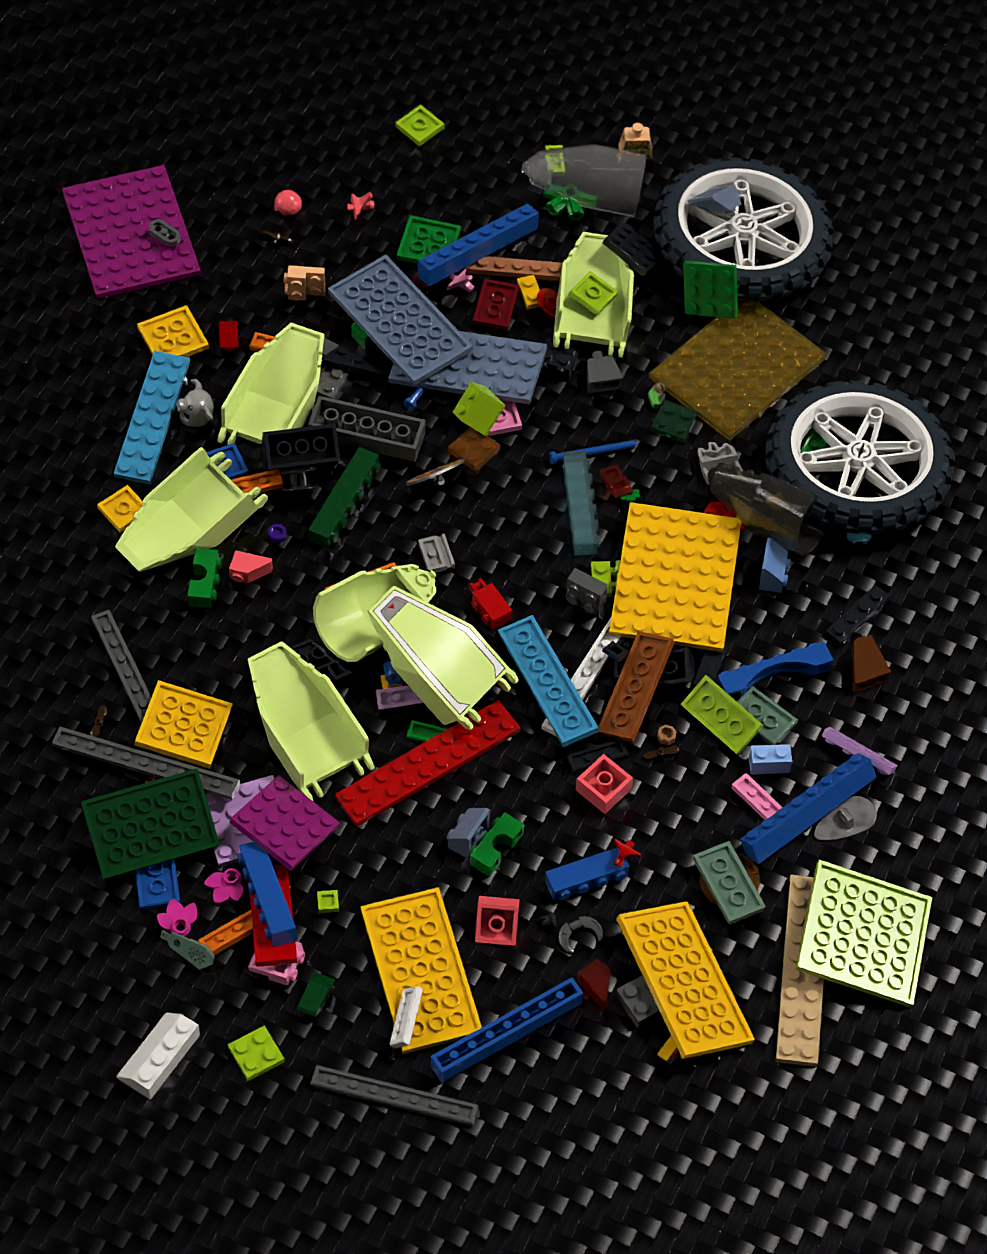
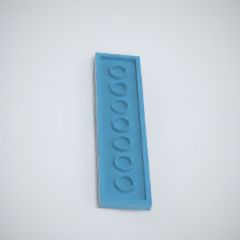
M154 351L113 473L115 478L150 485L190 364L189 357Z
M533 615L498 629L500 638L562 746L565 747L599 732L597 724Z

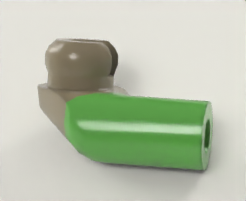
M657 383L648 392V398L653 409H658L661 406L659 397L665 390V386L662 383Z

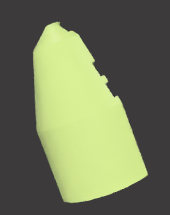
M414 564L394 566L387 570L380 568L373 572L360 571L320 592L313 606L314 623L320 638L335 656L347 662L359 661L383 648L384 643L380 635L377 634L367 611L392 586H396L429 603L436 593L435 572L418 569L419 566Z

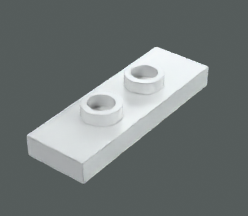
M419 986L403 989L390 1041V1046L393 1048L410 1044L423 991Z

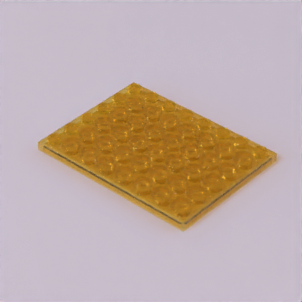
M749 298L748 301H738V317L736 319L716 317L649 373V378L656 383H662L668 393L730 441L826 359L827 353L754 298Z

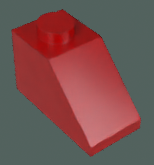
M220 321V348H224L225 351L235 350V347H239L237 321Z

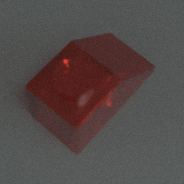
M597 958L578 971L577 981L602 1011L606 1009L610 969Z

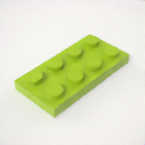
M707 675L702 678L681 703L687 711L738 755L764 726Z

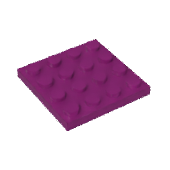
M279 775L234 814L229 821L231 825L290 871L331 835L340 824L339 821Z

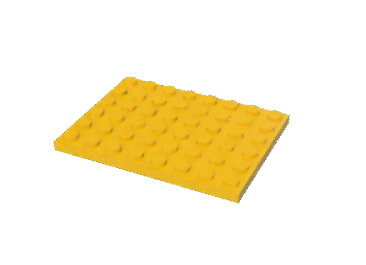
M630 502L609 635L635 639L638 631L673 638L675 641L674 645L723 652L742 519Z

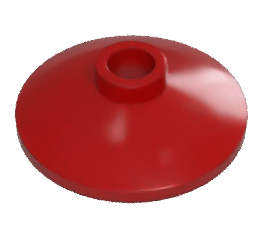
M543 288L537 293L538 303L548 315L555 318L558 293L552 289Z

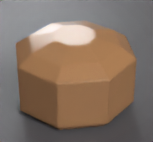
M664 725L659 728L657 739L661 744L670 745L675 742L677 732L673 726Z

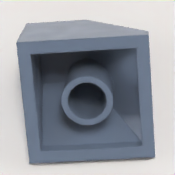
M735 184L712 188L687 200L688 204L714 212L725 211L726 214L736 211L735 208L741 205Z

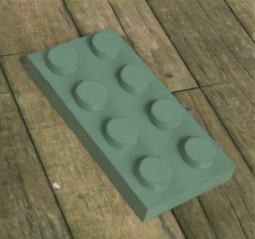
M730 841L693 855L696 866L729 925L765 911L766 906Z

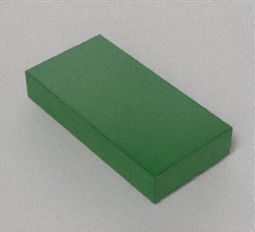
M412 720L406 739L424 743L447 729Z

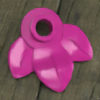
M230 868L224 873L215 872L204 882L207 887L214 889L213 900L215 903H224L230 897L238 901L243 895L242 875L236 869ZM233 877L235 880L229 881V878Z
M171 899L166 913L157 915L158 922L162 928L185 937L190 932L191 924L197 919V907L195 903H191L184 908L178 901ZM183 925L184 929L182 931L177 930V926Z

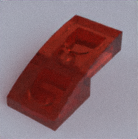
M618 464L600 470L603 481L615 498L633 493L627 477L623 476Z

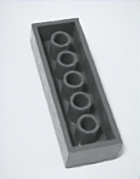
M318 396L308 427L336 423L339 445L357 449L361 447L374 453L416 462L425 435L424 419Z

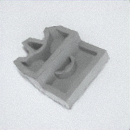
M708 442V450L698 448L701 471L708 485L743 478V470L738 463V455L733 446L724 443L722 447H718L715 442Z

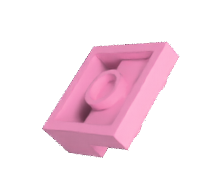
M296 942L297 963L256 967L254 953L248 966L249 971L266 975L271 981L289 985L290 981L296 979L298 963L302 964L305 958L302 943Z

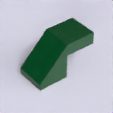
M316 972L309 980L297 1010L316 1017L323 1009L326 995L333 988L335 979Z

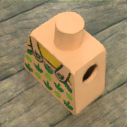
M635 123L633 127L624 128L619 142L620 159H652V146L648 127Z

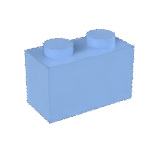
M790 744L751 746L749 753L750 773H790L792 765Z

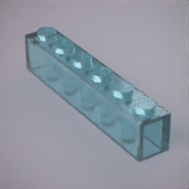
M586 451L563 452V471L574 555L597 554V547L601 546L600 535L596 534V531L599 530L598 520L594 519V515L597 512L596 504H592L594 489H590L592 473H588L590 458H586Z

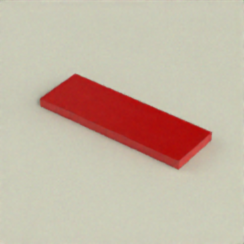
M274 865L275 874L293 919L288 869L283 865ZM250 895L256 967L297 963L295 941L273 947L271 939H266L264 931L266 926L265 924L261 925L259 919L260 909L256 910L253 901L255 896Z

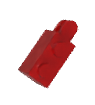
M479 578L476 583L468 584L473 594L472 607L481 614L485 625H489L492 630H495L512 621L513 610L493 583L486 585Z

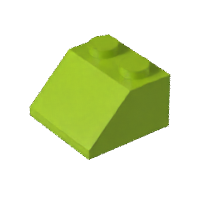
M471 381L453 413L462 422L487 436L506 405L486 386Z

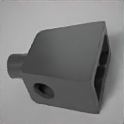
M601 351L593 352L592 358L587 360L588 394L622 389L623 376L612 356L603 357Z

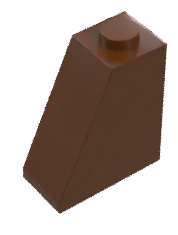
M872 635L861 636L854 640L851 651L853 693L889 682L891 670Z

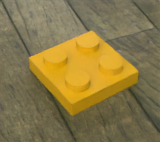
M127 485L98 503L97 507L121 533L127 526H130L134 520L133 516L136 511L140 510L143 501Z

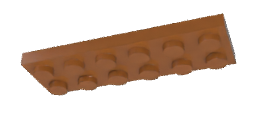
M638 631L599 724V732H597L599 735L629 742L635 741L675 643L673 638Z

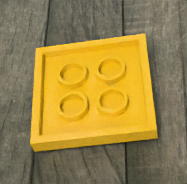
M187 305L137 324V328L152 355L154 351L188 357L209 349V344Z

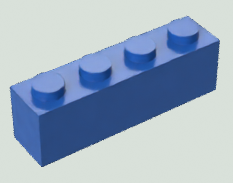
M614 848L546 871L545 883L553 901L565 900L573 894H582L591 888L603 887L608 882L623 880L628 876L629 872L627 860H624L622 867L615 866L613 862L618 857L619 850Z

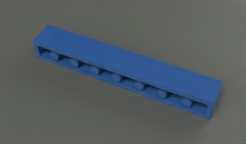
M526 204L418 260L417 277L426 285H433L537 230L539 213L529 204Z
M859 753L853 755L830 774L823 777L804 793L794 798L786 806L749 831L740 839L746 857L760 864L874 780L876 774L871 759Z
M571 977L432 1055L431 1068L442 1083L581 1005L583 992Z

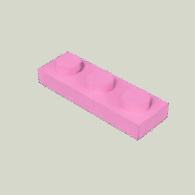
M747 773L732 784L731 788L764 820L782 808Z

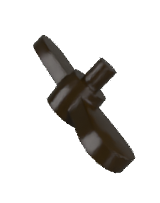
M265 230L261 232L262 237L273 239L274 245L279 241L293 243L292 239L282 237L280 233L273 234Z
M104 705L98 709V715L95 718V725L91 730V736H99L100 727L103 726V719L107 714V708Z
M675 745L665 749L660 747L657 751L645 752L643 758L651 760L656 757L663 758L665 755H676L679 752V747Z

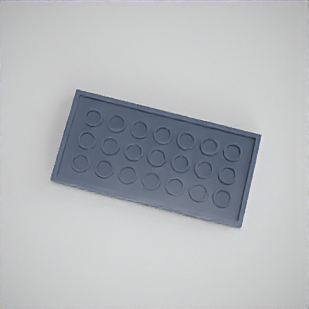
M387 255L382 256L328 288V293L413 385L418 384L473 351V346Z
M459 331L473 346V351L416 385H413L394 363L388 377L389 383L423 387L425 389L464 394L472 381L486 386L500 400L530 404L547 351V344Z

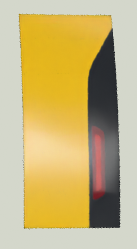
M670 1036L657 1054L670 1064L679 1055L672 1036Z

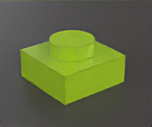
M337 890L317 891L319 913L339 912Z

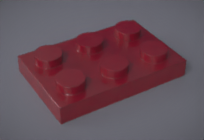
M484 279L473 318V325L508 331L519 292V285Z

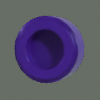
M274 524L269 527L268 539L271 542L281 543L286 539V528L283 525Z

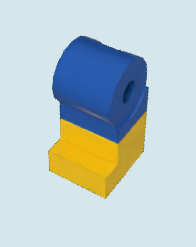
M391 660L383 664L385 675H381L382 689L403 686V679L392 667Z

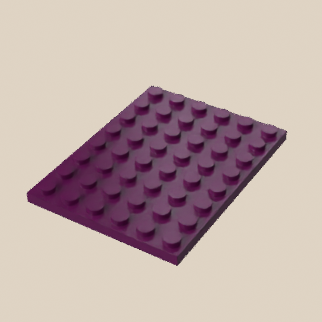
M164 165L62 188L97 299L201 275L196 255ZM160 219L178 230L180 233V243L174 247H169L151 236L149 232L150 222Z

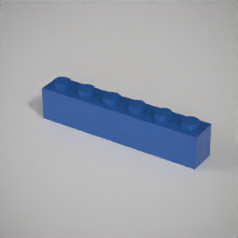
M254 842L239 845L240 854H237L240 866H244L242 870L245 880L250 882L248 883L250 895L255 896L253 898L256 910L260 909L259 919L261 925L265 924L266 926L264 928L266 939H271L273 947L297 941L296 927L268 853Z

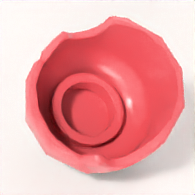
M283 190L274 201L275 211H280L283 216L298 213L302 206L300 196L291 190Z

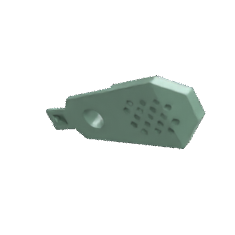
M162 930L160 937L168 942L169 947L199 970L213 964L215 955L208 946L175 932L169 934Z

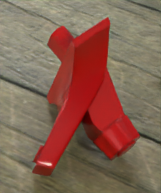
M617 839L614 840V844L619 850V855L613 862L615 866L622 867L626 857L640 858L641 853L632 849L635 843L627 840L626 844H623Z

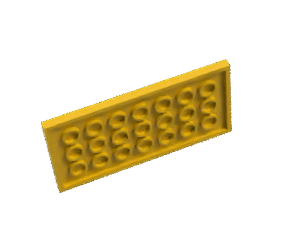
M439 887L361 906V913L394 1025L403 989L416 986L423 989L410 1044L401 1047L402 1054L458 1041L482 1028Z
M688 901L618 915L616 920L682 1059L745 1046L754 1042L755 1039Z

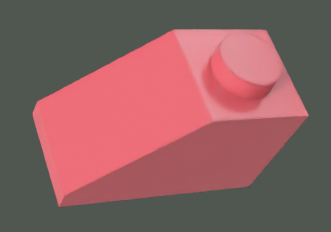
M235 550L229 567L230 579L239 583H250L267 575L273 570L272 558Z

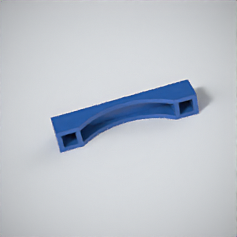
M825 642L812 643L802 649L796 648L786 654H777L767 660L762 659L748 666L742 665L738 669L724 671L718 675L716 684L733 699L738 700L756 682L772 674L801 672L814 676L830 671L833 658Z

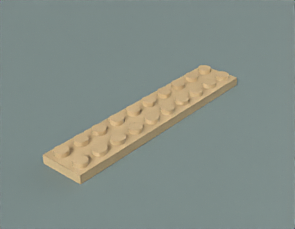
M790 875L775 1062L817 1067L824 979L795 970L814 877Z

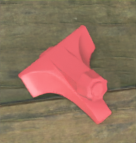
M368 192L359 198L352 194L351 204H347V209L353 210L355 220H357L361 211L374 209V201H369L372 198V193Z

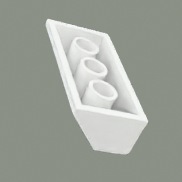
M165 1013L116 1076L117 1079L151 1100L200 1036L199 1025L182 1014Z

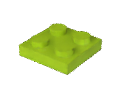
M419 105L397 121L396 128L418 146H421L443 130L444 123L423 106Z
M589 271L570 290L569 296L595 315H598L617 296L619 291Z
M265 1025L228 1044V1049L247 1081L285 1062Z

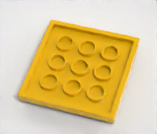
M158 680L134 745L210 769L233 703Z

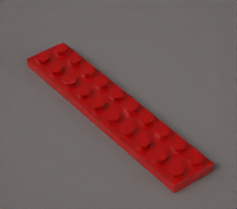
M497 700L477 712L481 718L479 722H475L472 718L467 717L473 724L471 730L465 729L459 723L455 724L335 794V799L355 826L358 827L519 733L520 726L502 703Z

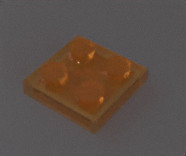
M472 427L466 430L448 447V451L459 460L464 459L465 462L463 463L475 472L500 450V444Z

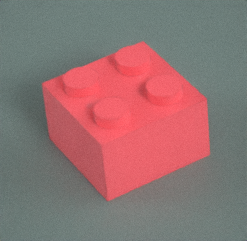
M603 754L577 778L576 791L606 814L632 789L633 777Z

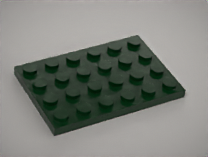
M198 768L81 801L103 880L220 846Z

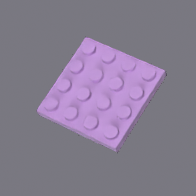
M273 775L240 784L233 800L210 793L205 794L220 842V846L213 848L219 867L237 863V854H240L239 845L253 842L231 825L229 821L234 814L274 780Z

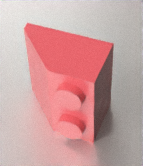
M479 896L475 942L515 946L520 899Z

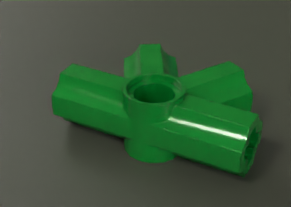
M548 182L543 193V197L552 199L546 204V208L552 216H557L564 210H567L568 217L573 222L579 221L584 217L583 208L595 210L598 195L579 191L577 186L571 184L564 187Z

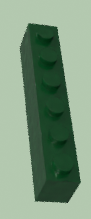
M361 447L357 449L309 527V541L328 549L332 542H336L339 535L338 532L346 526L349 514H353L357 501H361L365 488L371 485L374 473L377 474L381 467L378 454Z

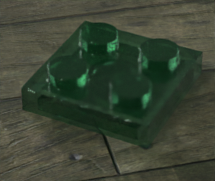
M664 400L651 426V431L685 443L699 412Z

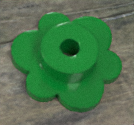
M626 489L620 492L619 496L622 501L633 502L636 498L640 497V492L638 489Z

